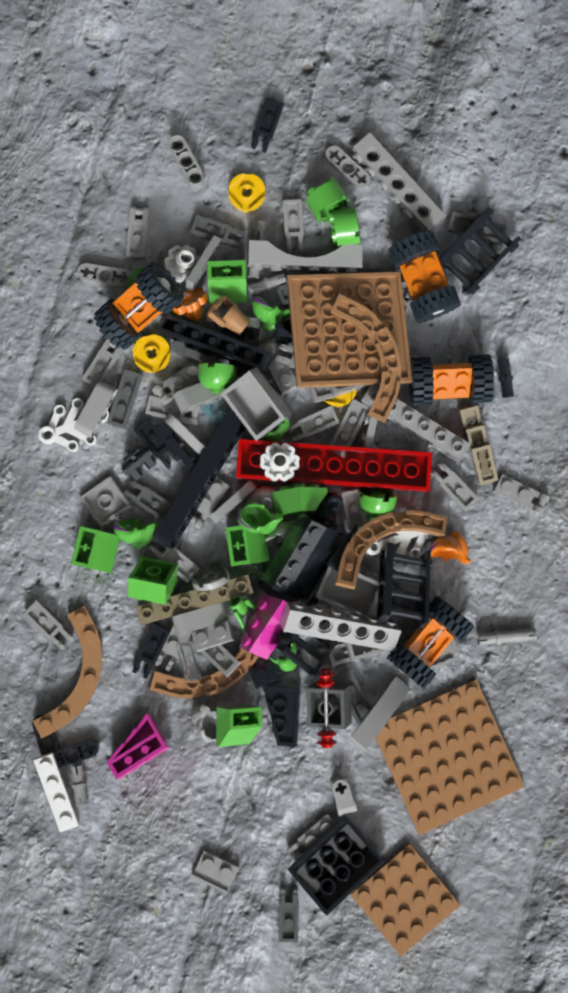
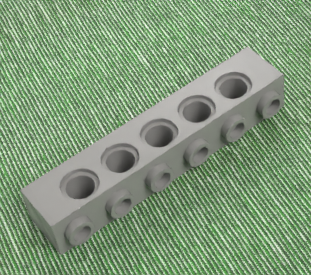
M368 133L353 146V159L365 167V171L369 176L376 179L379 188L382 191H386L390 195L391 201L403 209V214L415 222V227L419 232L433 231L444 221L446 215L371 133ZM374 155L377 159L371 161L367 156ZM387 169L389 174L384 175L380 170ZM397 182L400 183L402 187L397 189L394 188L392 184ZM411 196L414 202H407L405 197ZM424 210L427 215L420 216L417 211Z
M371 385L361 403L371 408L379 387ZM396 398L387 420L455 462H459L462 459L470 443Z
M286 601L280 620L283 632L388 651H395L401 634V629L396 621L392 619H387L384 623L377 622V617L373 615L361 616L356 612L345 613L336 608L329 610L319 605H304L299 601H293V603ZM308 616L306 619L301 620L302 617Z

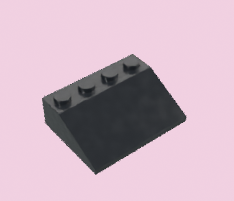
M301 512L262 579L272 589L285 595L308 599L325 571L328 561L341 544L346 533Z
M345 815L287 870L327 916L387 860Z

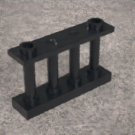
M490 207L485 208L438 258L441 266L449 269L467 287L463 292L465 296L473 295L480 288L478 284L508 252L513 253L519 247L518 242L521 240L519 236L511 240L492 221L491 215L494 211ZM481 225L487 226L506 245L500 254L479 235L477 230ZM468 239L474 240L493 259L487 268L465 248L464 243ZM455 253L461 254L480 273L473 282L452 263L451 257Z
M387 542L380 549L377 622L384 623L394 615L418 620L417 629L420 630L429 624L431 620V613L429 612L430 569L433 564L430 550H427L418 558L396 553L394 551V543ZM398 561L419 565V575L395 571L393 569V562ZM393 579L419 583V594L395 589L392 587ZM397 597L418 601V612L395 608L392 605V598Z
M312 596L306 605H316L319 600ZM308 616L302 617L301 620L306 619ZM286 632L269 657L274 661L280 655L287 657L309 674L304 682L308 685L312 679L316 681L321 675L322 671L319 669L338 641L314 637L327 647L324 654H322L300 638L299 634ZM288 643L297 644L317 659L318 663L313 668L289 650Z

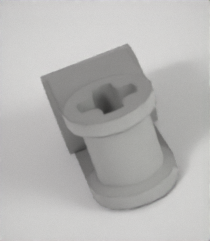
M342 776L334 777L331 781V789L338 816L358 811L347 780ZM338 783H341L343 785L342 790H339L337 788Z

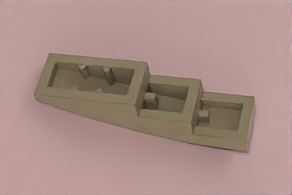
M475 404L458 409L465 439L470 443L468 449L479 485L498 481L491 445L488 443L478 405Z

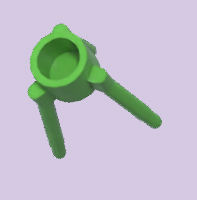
M236 595L230 599L228 605L245 634L247 628L243 622V615L248 611L247 606L253 610H256L257 606L251 603L248 598L243 599L240 595Z

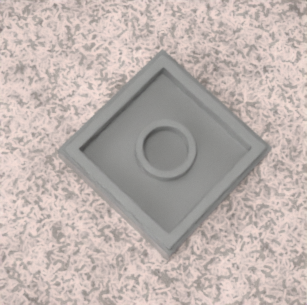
M111 475L79 496L100 528H103L132 508V505Z

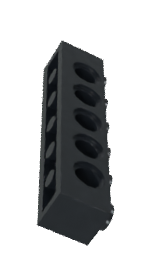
M163 313L157 327V331L162 336L175 341L179 340V342H184L188 346L196 347L204 352L214 354L249 369L257 367L265 375L273 358L268 351L167 313Z

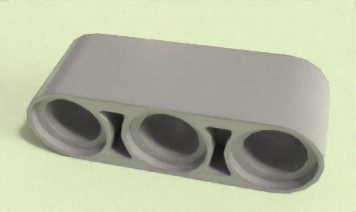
M180 135L171 137L169 140L171 154L187 184L193 190H200L205 183L204 175L187 142ZM176 144L183 145L181 149L173 148ZM185 160L191 161V164L188 166H184L182 163ZM194 176L201 178L198 182L191 181Z
M101 380L98 381L78 417L74 429L92 438L111 406L118 389Z
M201 383L184 388L173 395L181 413H187L224 398L221 394L211 393V389L205 388Z
M221 602L172 616L176 634L181 635L229 621L225 603Z

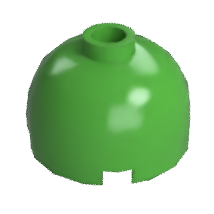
M208 363L198 365V379L205 388L211 389V393L221 394L222 390H226L236 380L237 367H234V365L214 363L210 367H208Z
M367 488L359 490V507L365 515L370 516V519L393 512L395 509L397 493L393 495L392 490L373 489V491H367Z

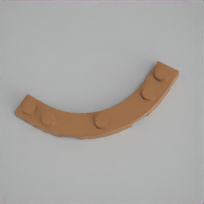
M339 294L331 313L360 328L371 340L378 353L381 365V381L376 398L367 415L385 423L394 406L401 383V361L397 345L389 329L377 318V315L360 303Z
M405 510V512H390L372 519L362 526L347 544L339 563L335 585L355 589L363 556L381 538L402 531H417L444 537L448 517L423 511Z
M85 606L67 615L78 635L82 648L80 677L72 693L61 705L33 721L41 739L59 730L76 718L90 701L99 682L102 667L101 642L96 627Z
M240 649L235 658L241 664L228 678L220 670L199 678H181L155 671L150 690L178 698L210 696L238 682L251 669L258 656Z

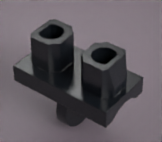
M138 447L133 451L127 448L125 451L128 455L123 458L127 464L121 470L126 476L129 475L133 480L137 481L143 475L137 467L144 463L148 469H151L157 463L148 447L141 453H139Z
M327 492L317 507L320 510L314 512V518L322 522L336 523V511L343 505V498L337 495L336 492Z

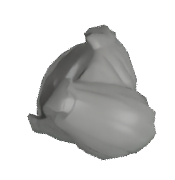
M199 705L192 711L191 721L196 725L198 733L203 740L207 742L216 741L217 710L210 709L206 705Z

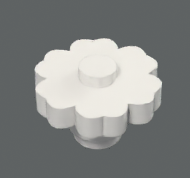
M176 245L168 251L167 257L164 259L165 270H168L171 273L170 275L176 278L175 281L177 283H182L187 272L195 267L194 262L198 255H196V250L188 245H184L182 248Z
M278 443L267 446L266 454L260 457V467L265 470V476L274 482L279 478L283 482L293 478L294 471L299 469L300 460L299 456L294 455L295 448L287 443H283L281 446Z

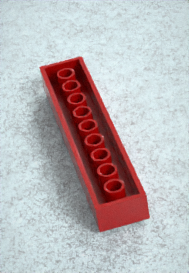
M239 439L237 479L272 481L265 476V470L260 467V457L266 454L267 446L273 443H278L280 446L283 443H287L295 448L294 455L300 458L299 469L294 471V477L288 479L287 483L416 492L430 491L432 452ZM332 451L347 452L344 458Z

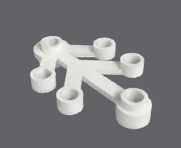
M75 398L72 401V408L64 424L59 427L56 426L60 417L66 414V408L63 405H56L49 425H45L39 430L38 436L40 441L44 444L56 442L67 447L69 451L76 452L79 449V444L76 441H68L59 436L63 433H69L84 440L90 446L95 445L97 442L95 435L93 436L94 441L88 443V436L74 429L77 421L75 418L79 410L83 409L84 402L80 398ZM81 401V406L75 407V402ZM62 407L63 412L58 414L57 409ZM107 411L106 416L101 423L108 421L110 415L109 411ZM47 432L52 433V436L50 438L45 437V434ZM71 443L76 444L75 449H70Z
M417 531L396 532L398 534L396 536L375 542L376 550L373 551L370 547L366 554L376 555L387 542L394 544L400 543L396 553L404 555L411 538L417 537L415 545L409 550L408 555L413 556L412 552L416 550V557L420 558V550L425 539H429L433 535ZM394 561L393 565H401L403 562L396 563Z

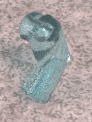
M205 405L201 409L210 421L214 423H221L228 411L226 409L214 411L209 405Z

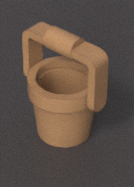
M226 296L216 299L208 312V317L240 336L251 321L239 310V306ZM222 302L230 308L223 319L214 313L222 305Z

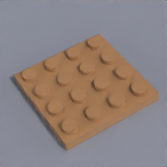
M410 843L404 846L350 894L400 956L406 953L460 906V903Z

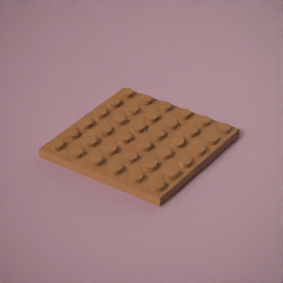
M401 272L287 276L296 388L380 385L381 365L378 353L371 340L356 325L331 313L339 294L371 310L377 315V318L384 326L389 329L400 355V384L412 382Z
M476 679L392 716L376 737L418 835L525 787Z

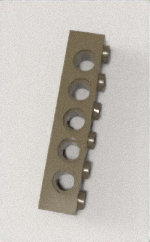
M249 575L231 579L216 589L208 591L192 590L171 596L166 604L150 602L136 606L140 625L225 602L236 595L242 597L254 592Z

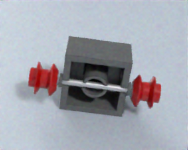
M330 668L319 669L322 671L319 680L306 688L307 727L323 728L317 732V735L321 737L317 744L321 745L322 748H332L337 743L333 739V736L337 733L331 728L346 729L352 723L351 685L335 684V681L331 680V676L335 675V672H332Z

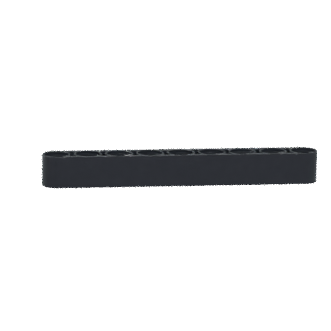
M229 407L155 533L154 540L169 549H174L246 428L231 407Z

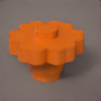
M199 287L194 288L193 291L184 290L182 293L184 300L172 311L174 314H184L185 318H188L189 321H196L202 317L203 310L201 305L206 303L208 299L207 294L203 288Z

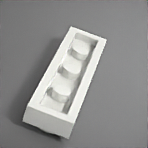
M51 752L34 758V764L59 831L63 832L79 826L77 815L54 753Z

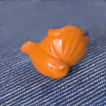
M453 531L449 536L439 537L429 547L432 557H441L444 561L458 559L463 564L471 562V559L468 558L466 540L457 531Z

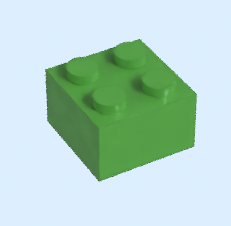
M141 556L128 577V597L151 601L157 604H166L178 583V564Z

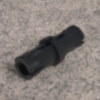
M509 359L497 360L499 369L498 382L501 385L502 398L514 397L512 385L514 378L511 375Z

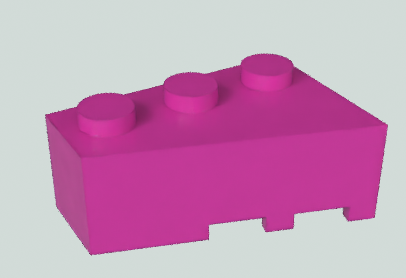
M262 594L257 602V608L250 618L247 631L241 639L239 648L267 660L280 641L278 637L283 631L280 620L286 601Z
M147 713L143 717L139 725L134 728L125 742L120 745L107 761L116 779L124 778L171 748L152 714Z

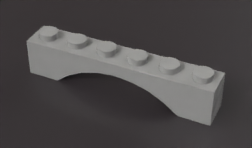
M249 240L247 243V267H251L252 270L270 268L271 271H281L282 268H285L291 272L308 269V272L312 273L320 272V270H327V273H336L338 271L357 273V271L362 269L363 245H342L329 254L305 258L285 253L269 241Z

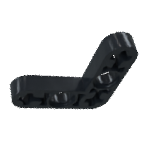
M40 714L33 719V721L45 714ZM32 722L41 755L51 752L54 753L55 758L63 755V759L57 761L59 768L91 758L99 752L100 745L95 739H87L60 749L55 732L48 735L53 740L52 746L45 747L42 743L43 738L41 739ZM88 743L91 746L95 745L93 753L85 751L82 753L84 757H81V750L78 746L81 745V749H84L88 746ZM69 749L76 750V759L71 760L67 757Z

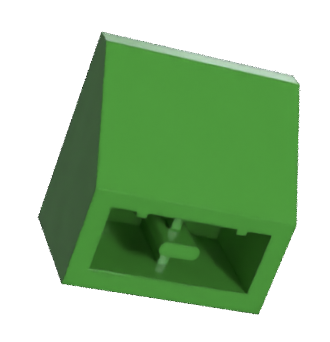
M246 260L207 261L209 304H212L216 299H220L221 296L228 297L234 303H247Z
M294 484V488L290 486L280 487V491L272 492L274 514L277 512L282 516L300 514L301 512L315 511L328 492L327 488H319V484L307 485L308 487H305V484Z
M80 526L71 564L112 573L120 542L119 537L115 534Z
M241 526L226 528L232 567L270 561L268 546L265 541L266 534L252 533Z
M254 705L217 707L216 747L250 744L262 727V707Z

